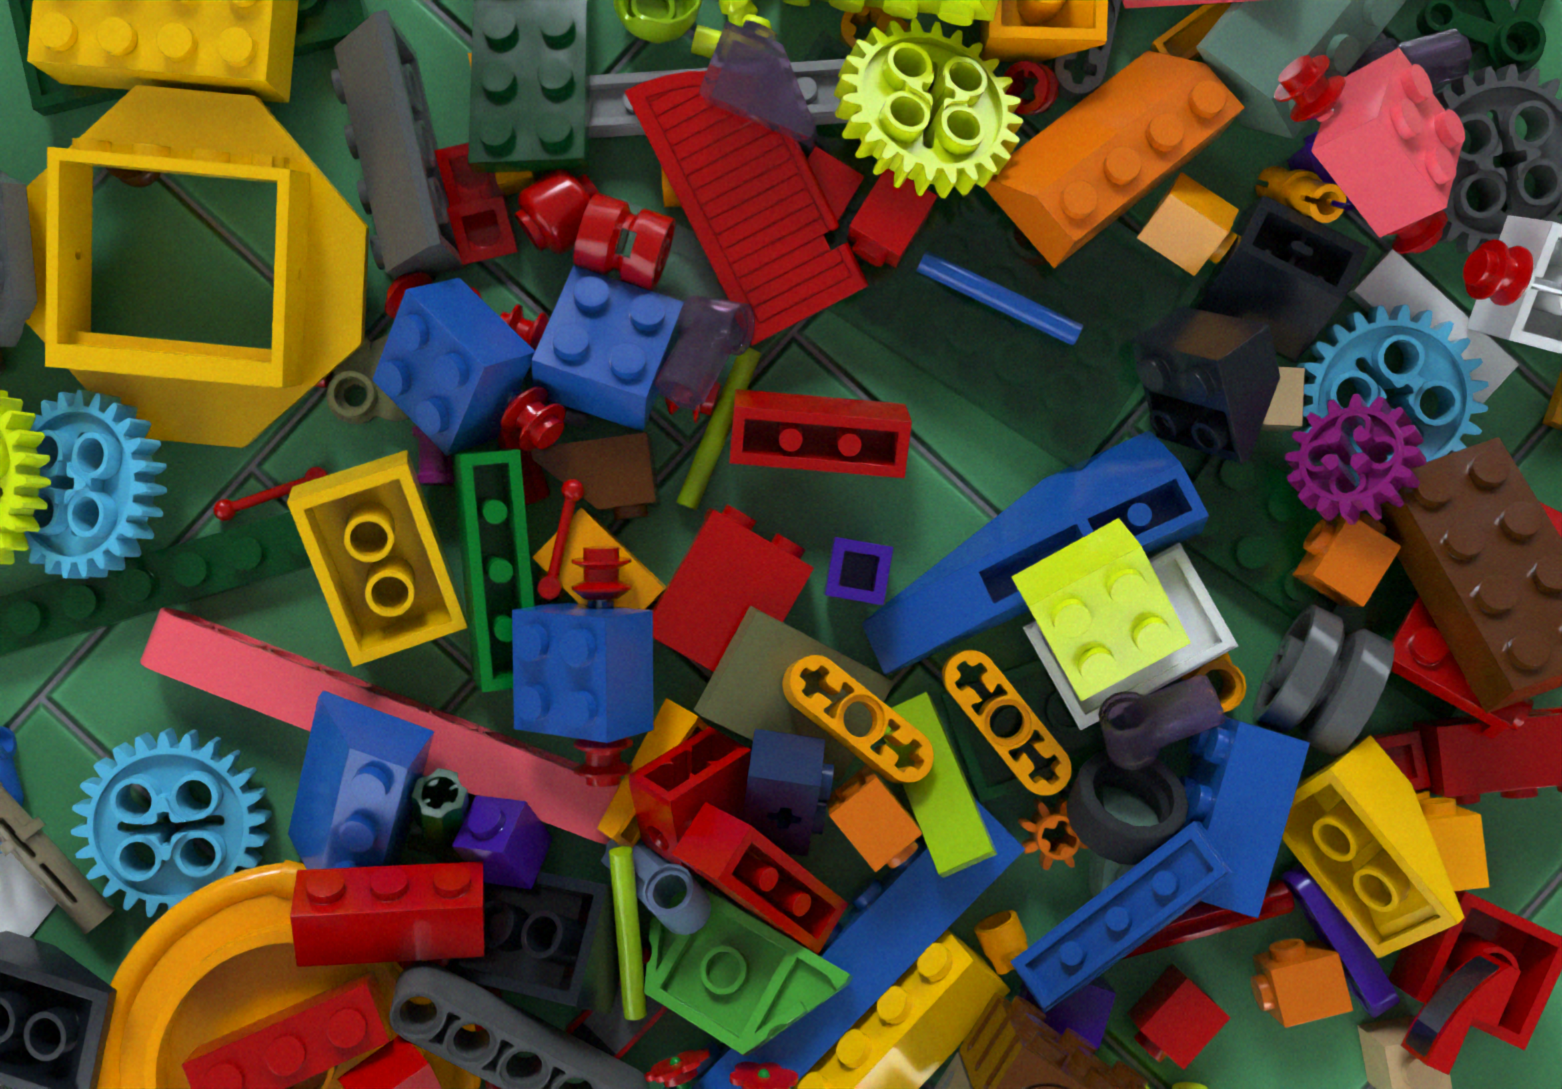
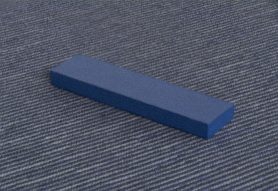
M1193 821L1010 962L1044 1013L1051 1012L1236 875L1238 871L1200 821Z

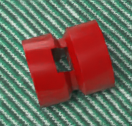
M597 192L589 201L580 223L575 242L573 262L577 267L607 276L613 270H617L622 282L653 292L662 277L671 251L676 220L673 217L646 208L638 214H633L628 202ZM632 231L637 233L629 257L623 255L629 233Z

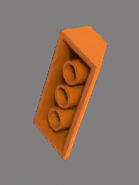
M1147 50L1011 154L1010 159L998 175L994 174L984 188L1055 269L1215 142L1245 107L1207 64Z

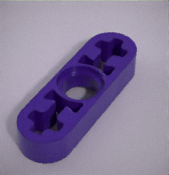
M1300 862L1282 873L1283 882L1288 884L1294 901L1317 938L1339 953L1347 986L1366 1012L1373 1018H1376L1399 1004L1400 999L1368 945Z

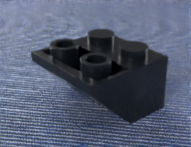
M1263 195L1242 211L1232 231L1237 234V237L1223 258L1215 265L1194 309L1270 325L1275 354L1295 363L1345 299L1370 247Z
M1179 306L1131 339L1137 361V374L1143 384L1150 411V423L1156 437L1240 464L1247 461L1251 457L1280 380L1270 325Z

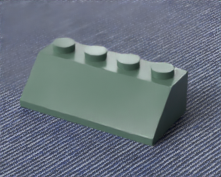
M1261 0L1233 2L1196 48L1204 62L1245 107L1237 116L1243 127L1294 139L1308 121H1292L1290 112L1295 105L1293 99L1285 102H1278L1275 99L1274 93L1280 84L1278 81L1280 73L1291 62L1301 56L1310 55L1313 58L1319 55H1326L1330 59V65L1324 73L1326 78L1337 75L1344 78L1407 0Z

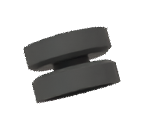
M1316 605L1307 606L1291 625L1274 653L1256 695L1253 706V719L1285 733L1300 723L1303 741L1310 742L1309 746L1329 756L1337 757L1359 735L1375 709L1392 668L1395 652L1393 643L1366 629H1357L1344 638V626L1341 617Z

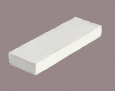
M1393 249L1385 252L1347 293L1367 313L1369 308L1383 305L1388 317H1390V313L1395 306L1405 304L1409 306L1410 321L1419 311L1431 310L1432 322L1430 328L1442 322L1451 321L1454 323L1448 340L1454 341L1469 338L1471 342L1461 356L1464 360L1481 358L1483 361L1478 368L1470 372L1471 380L1488 382L1489 387L1473 393V401L1483 404L1519 365L1487 334L1466 329L1469 318Z

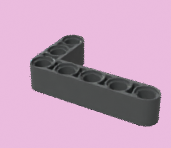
M428 961L415 962L408 965L398 976L389 1013L390 1024L393 1030L403 1039L502 1089H650L649 1082H646L644 1074L638 1069L438 964ZM422 996L430 999L432 1002L426 1005H419L411 1002L409 999ZM467 1024H476L485 1029L471 1032L462 1027ZM528 1051L536 1055L527 1058H521L515 1056L514 1054L518 1052ZM572 1078H581L585 1080L583 1082L573 1084L566 1082L567 1080Z

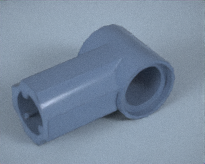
M640 837L632 848L637 898L673 933L687 935L698 931L704 926L710 916V897L687 869L678 864L671 863L647 847ZM613 840L606 844V852L601 859V862L609 870V850L620 846ZM687 891L682 903L668 909L669 902L673 896L679 892Z

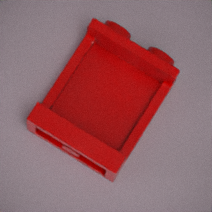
M728 504L722 513L708 508L703 517L705 518L704 523L655 607L651 606L649 609L653 610V638L712 672L717 668L750 605L783 622L814 570V567L801 560L806 551L804 548L777 533L771 542L752 532L757 521Z

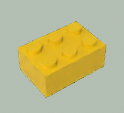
M408 450L292 487L287 504L352 667L468 628L465 604Z

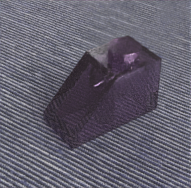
M745 20L743 27L726 21L699 89L704 101L814 147L818 137L816 126L784 46L776 42L778 34L768 27L753 21Z

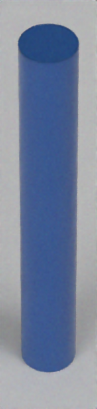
M925 251L916 270L935 281L1072 346L1075 344L1083 328V324L930 251Z

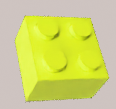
M1119 518L1011 577L1081 701L1191 643L1141 544Z

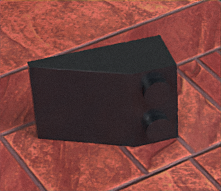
M538 872L532 889L484 882V957L452 958L445 968L470 982L611 1015L620 980L612 886L544 872Z
M10 931L0 932V1085L12 1089H97L117 990L57 946Z

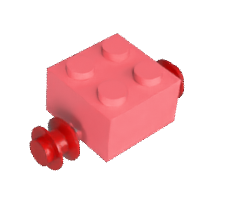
M1400 48L1393 50L1344 78L1340 75L1326 78L1324 73L1330 65V59L1326 55H1319L1313 58L1310 55H1304L1291 62L1278 77L1280 84L1274 93V97L1278 102L1294 100L1295 105L1290 112L1292 121L1302 122L1317 119L1318 122H1321L1311 150L1315 157L1379 238L1384 235L1396 234L1392 241V248L1396 253L1406 254L1412 252L1417 254L1433 247L1442 237L1443 229L1448 221V216L1443 209L1447 208L1453 180L1456 177V167L1462 143L1465 141V131L1458 115L1450 109L1445 111L1434 96L1431 81L1425 70L1418 64L1412 65Z

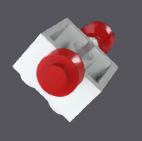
M1508 215L1499 240L1493 239L1485 242L1472 252L1465 262L1463 268L1465 288L1471 298L1477 299L1466 329L1562 354V224Z

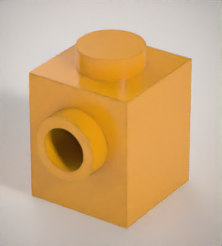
M1181 172L1148 216L1137 239L1195 276L1208 259L1217 264L1235 241L1237 234L1230 229L1239 209Z

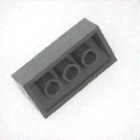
M387 10L374 12L334 47L338 69L331 70L336 95L342 105L347 104L351 124L344 126L346 142L352 157L355 160L360 159L364 179L357 181L359 198L366 214H373L377 235L370 236V246L374 260L380 270L385 269L386 273L395 280L402 275L416 272H425L431 277L465 269L466 265H462L447 208L450 206L434 150H438V145L416 51Z

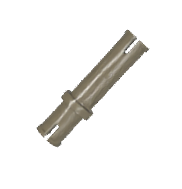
M0 781V841L2 842L0 851L5 856L12 853L43 887L45 892L78 925L84 935L114 912L116 908L104 899L77 866L42 830L46 824L38 816L32 819L2 786L3 784Z

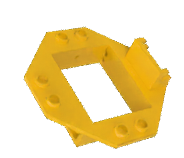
M135 85L79 138H72V145L69 148L47 147V168L26 187L38 302L30 318L25 322L45 343V367L66 368L87 391L118 396L121 398V404L136 406L138 410L135 419L150 421L152 424L145 439L238 448L247 447L364 344L369 226L271 113V108L263 104L262 98L252 95ZM93 166L277 183L272 349L91 332Z

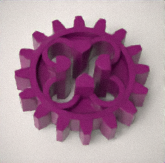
M1353 394L1349 407L1344 409L1332 399L1328 401L1329 414L1324 418L1311 412L1306 416L1312 426L1308 433L1293 432L1291 437L1299 445L1300 451L1285 454V460L1295 470L1287 476L1288 482L1297 492H1300L1298 495L1299 499L1310 510L1317 507L1316 510L1325 520L1331 522L1340 511L1341 516L1349 525H1356L1360 511L1367 510L1375 520L1382 519L1381 504L1389 501L1392 505L1400 508L1404 505V501L1398 493L1401 487L1418 488L1420 481L1410 469L1426 465V457L1417 447L1424 441L1423 437L1415 425H1410L1412 421L1401 407L1392 410L1383 397L1378 396L1368 407L1360 394ZM1352 431L1354 441L1364 453H1357L1351 445L1349 436ZM1394 452L1392 458L1385 462L1388 459L1385 453ZM1319 460L1323 463L1322 466H1317ZM1345 465H1351L1360 479L1358 487L1352 492L1350 491L1356 485L1355 477Z

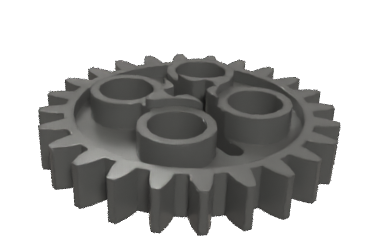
M1516 64L1499 68L1496 74L1493 68L1489 66L1475 71L1473 79L1466 74L1452 80V91L1445 88L1433 93L1445 111L1450 109L1458 115L1464 129L1471 138V147L1468 153L1463 152L1462 149L1460 151L1456 167V177L1453 180L1447 208L1443 209L1448 216V221L1443 229L1442 237L1437 242L1438 244L1448 243L1457 238V253L1473 252L1476 247L1478 249L1489 240H1499L1508 215L1562 224L1558 215L1562 216V98L1557 99L1555 97L1561 80L1555 78L1538 86L1540 69L1533 68L1522 72L1518 77ZM1488 111L1493 114L1492 119L1487 117ZM1517 115H1520L1527 125V134L1524 140L1517 135L1515 130ZM1499 156L1501 167L1495 168L1493 157ZM1527 172L1534 177L1536 183L1532 197L1524 189V178ZM1470 184H1473L1480 194V202L1476 210H1473L1468 205L1466 193ZM1503 205L1507 206L1505 213L1501 211Z

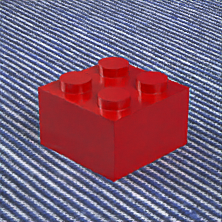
M1465 890L1454 891L1464 918L1457 925L1402 948L1388 979L1396 987L1425 1004L1434 990L1455 969L1478 952L1483 951L1520 970L1521 973L1497 1028L1477 1019H1473L1471 1026L1525 1051L1562 971V936Z

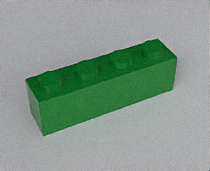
M501 448L457 452L451 454L473 681L482 693L513 689L512 610L534 606L520 450Z

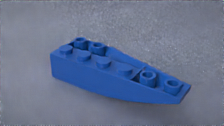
M1148 430L1044 478L861 624L882 671L887 676L1030 611L1011 577L1119 518L1141 544L1146 556L1149 557L1177 542H1183L1202 533L1209 514L1181 462Z

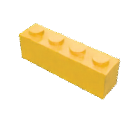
M947 929L805 1073L797 1085L791 1089H919L966 1039L994 993L996 992L1005 997L1011 990L981 955Z

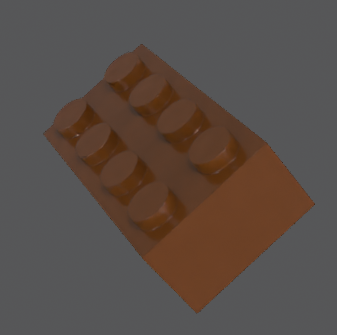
M1497 437L1428 461L1426 465L1411 468L1410 470L1420 481L1418 488L1402 486L1398 493L1402 497L1404 505L1399 508L1386 501L1380 505L1382 519L1377 521L1387 528L1385 536L1401 546L1396 554L1485 713H1490L1561 687L1562 538L1501 439Z

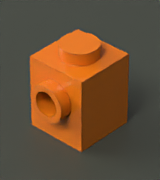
M1360 513L1356 525H1349L1341 515L1336 516L1331 522L1322 519L1307 535L1303 544V548L1307 550V553L1293 573V576L1341 606L1364 607L1401 546L1384 536L1387 528L1382 523L1366 514Z
M1301 939L1280 940L1269 945L1268 952L1252 956L1257 975L1251 976L1250 982L1257 1005L1261 1011H1267L1285 1028L1354 1011L1339 953L1319 939L1304 942Z

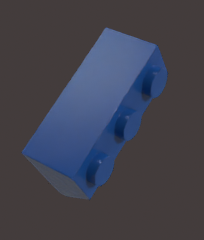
M324 690L318 696L288 831V835L307 870L399 865L414 811L411 796L418 778L423 777L434 731Z

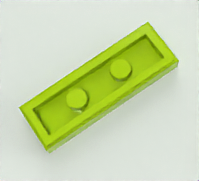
M925 692L892 707L891 709L923 733L933 748L934 760L929 773L919 781L902 784L938 874L945 878L997 855L995 846L931 696ZM887 725L884 735L891 731L890 726ZM885 739L887 746L898 755V761L895 766L898 769L906 766L913 767L915 762L908 756L912 746L907 744L897 747Z

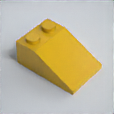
M1371 735L1299 780L1282 840L1377 958L1457 925L1464 918L1411 782Z

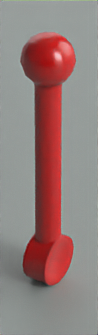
M312 467L305 473V477L235 501L221 499L215 503L213 513L219 520L229 521L234 518L238 511L288 495L293 486L327 476L329 473L323 468Z
M577 479L566 480L561 487V493L565 500L548 574L538 583V592L545 599L557 598L563 590V584L559 579L560 569L576 501H579L584 495V486Z

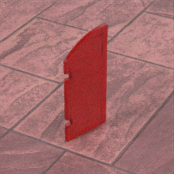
M687 71L651 79L624 91L751 346L869 286L849 243H844L831 250L824 237L825 234L838 229L840 225L790 124H785L772 132L765 118L781 109L766 75L756 79L729 72Z

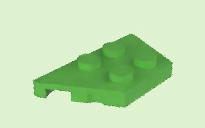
M705 888L703 889L710 897L711 912L704 926L698 931L687 935L675 934L667 929L656 916H651L649 941L652 946V955L646 965L644 993L745 1056H749L848 986L853 978L849 973ZM687 891L679 892L673 896L669 902L668 909L682 903Z

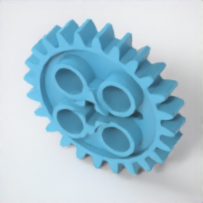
M1405 304L1395 306L1390 313V317H1388L1383 305L1369 308L1367 321L1359 311L1346 315L1348 331L1338 324L1327 326L1325 331L1331 344L1328 345L1319 341L1312 342L1308 348L1318 360L1316 363H1300L1296 367L1305 368L1304 375L1309 377L1308 383L1304 384L1303 397H1305V405H1303V417H1306L1310 412L1321 418L1329 414L1328 401L1334 399L1339 404L1336 392L1340 383L1345 379L1354 384L1357 394H1360L1368 407L1378 396L1387 398L1383 389H1393L1395 395L1389 400L1390 405L1393 407L1392 410L1401 407L1412 421L1411 424L1415 425L1424 441L1417 447L1426 457V462L1467 448L1460 440L1462 435L1481 434L1482 430L1470 422L1469 419L1472 413L1488 411V406L1473 401V393L1489 386L1486 381L1471 380L1470 372L1483 363L1482 359L1464 360L1461 356L1471 340L1469 338L1454 341L1448 340L1454 323L1451 321L1442 322L1430 328L1432 322L1431 310L1419 311L1410 321L1409 306ZM1391 343L1398 346L1403 353V364L1397 373H1392L1384 363L1385 350ZM1358 358L1363 359L1368 375L1357 368L1355 362ZM1428 388L1438 398L1437 411L1431 418H1427L1420 409L1421 396ZM1309 423L1299 432L1308 433L1312 426ZM1352 431L1349 436L1351 445L1357 453H1364L1354 441ZM1394 452L1385 453L1388 457L1385 462L1392 458ZM1345 465L1355 477V486L1358 487L1360 482L1358 474L1351 465Z
M77 390L76 394L60 392L58 393L57 402L41 401L42 416L35 415L36 418L30 431L42 432L45 435L42 443L36 448L37 453L50 455V461L40 468V476L50 479L51 485L39 489L38 497L48 504L46 510H35L33 517L40 526L39 532L25 531L24 534L28 542V549H31L28 561L31 564H45V573L62 574L63 578L88 579L89 577H107L108 570H124V557H140L142 554L136 539H153L154 537L152 529L146 523L148 518L163 516V512L153 504L154 496L167 493L166 487L155 483V475L163 472L167 465L166 463L153 462L152 455L162 444L159 440L145 439L152 424L150 421L135 419L138 408L132 405L121 404V398L118 396L86 390Z
M167 728L160 732L157 743L151 734L146 732L135 738V749L124 742L112 749L115 760L106 757L96 762L93 767L101 778L90 777L80 785V788L93 798L83 799L72 807V811L87 817V821L71 829V835L88 838L89 844L75 855L76 858L81 859L94 857L97 864L86 875L88 880L102 875H106L110 880L102 895L104 897H108L117 890L122 889L127 892L123 909L129 910L140 899L146 900L147 917H153L162 908L164 903H167L169 910L196 890L220 878L245 870L243 867L254 868L261 862L263 857L251 847L263 846L270 839V834L257 829L256 825L266 822L272 816V812L266 809L255 808L254 803L267 793V789H249L246 782L254 776L257 769L252 767L239 772L234 767L241 755L240 750L237 749L223 758L218 754L221 738L215 737L204 747H200L198 730L193 729L186 733L181 742L178 743L174 729ZM191 780L201 781L209 787L212 794L211 804H201L194 800L189 790ZM132 784H139L148 790L152 799L150 808L141 807L134 802L130 793ZM168 813L171 822L175 823L198 820L211 815H221L225 820L224 824L212 821H192L178 832H176V827L173 823L148 825L156 823ZM121 822L148 826L141 827L138 830H124L121 827ZM194 838H204L214 846L216 852L214 860H206L197 855L193 847ZM135 842H144L153 849L156 857L155 864H147L137 857L134 849Z

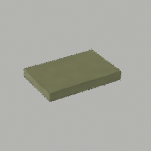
M750 605L694 710L700 716L752 741L755 729L826 739L823 763L834 764L833 779L841 782L855 755L788 702L782 687L785 671L792 663L810 655L824 656L883 702L894 681ZM816 670L809 674L801 672L800 677L806 682L805 688L802 690L805 696L808 697L818 692L833 702L824 709V712L829 716L833 704L846 695V692L841 688L840 693L831 696L818 684L822 676L819 671ZM852 703L845 710L844 725L848 732L856 737H863L867 734L872 725V716L864 705Z

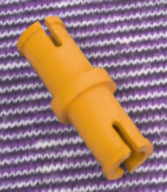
M1270 166L1264 169L1257 178L1269 183L1268 187L1255 185L1259 198L1263 195L1305 216L1312 217L1313 220L1318 222L1330 223L1336 220L1344 211L1342 208L1331 205L1332 200L1346 203L1347 198L1341 188L1333 183L1322 182L1317 174L1308 170L1296 169L1288 171L1280 166Z

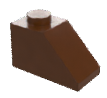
M647 432L550 445L545 449L535 448L531 450L532 460L562 483L569 479L579 480L584 486L582 498L598 510L603 512L613 511L614 521L647 517V506L660 504L652 438Z

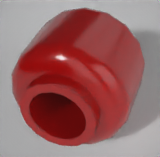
M552 170L520 192L518 196L520 210L514 213L523 232L539 252L547 248L552 253L561 255L575 247L584 212L592 196L597 192L599 193V191L586 174L576 179L568 170Z

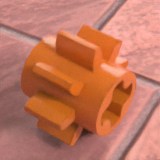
M1061 796L1056 801L1055 808L1045 806L1038 798L1034 799V807L1037 811L1030 819L1024 817L1018 818L1017 821L1028 831L1030 838L1023 840L1021 843L1025 848L1023 852L1028 854L1040 849L1039 865L1044 870H1048L1052 866L1053 859L1063 860L1070 868L1075 867V862L1072 856L1078 851L1079 847L1089 849L1080 841L1070 826L1066 808L1068 800ZM1059 824L1065 830V835L1063 838L1053 837L1051 842H1049L1042 835L1045 827L1055 829Z

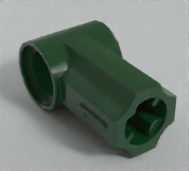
M437 768L433 774L418 778L411 797L414 817L409 832L408 848L413 851L465 862L452 845L470 809L468 789L461 785L457 772Z

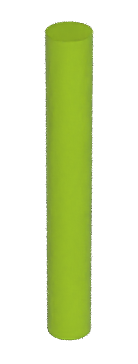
M740 346L676 503L697 511L732 427L735 389L747 390L761 357L760 352L747 346Z
M618 846L609 850L623 1013L625 1019L634 1021L640 1020L647 1015L634 857L631 847Z

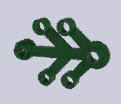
M1432 0L1417 15L1416 25L1422 35L1428 38H1438L1448 33L1482 46L1485 49L1487 60L1497 70L1510 64H1516L1518 74L1527 71L1540 60L1546 44L1545 30L1537 21L1545 0H1519L1515 10H1513L1509 0H1472L1481 4L1488 21L1458 11L1456 5L1451 0ZM1430 12H1439L1444 18V25L1435 24L1431 20ZM1506 39L1516 43L1518 47L1517 54L1510 50Z

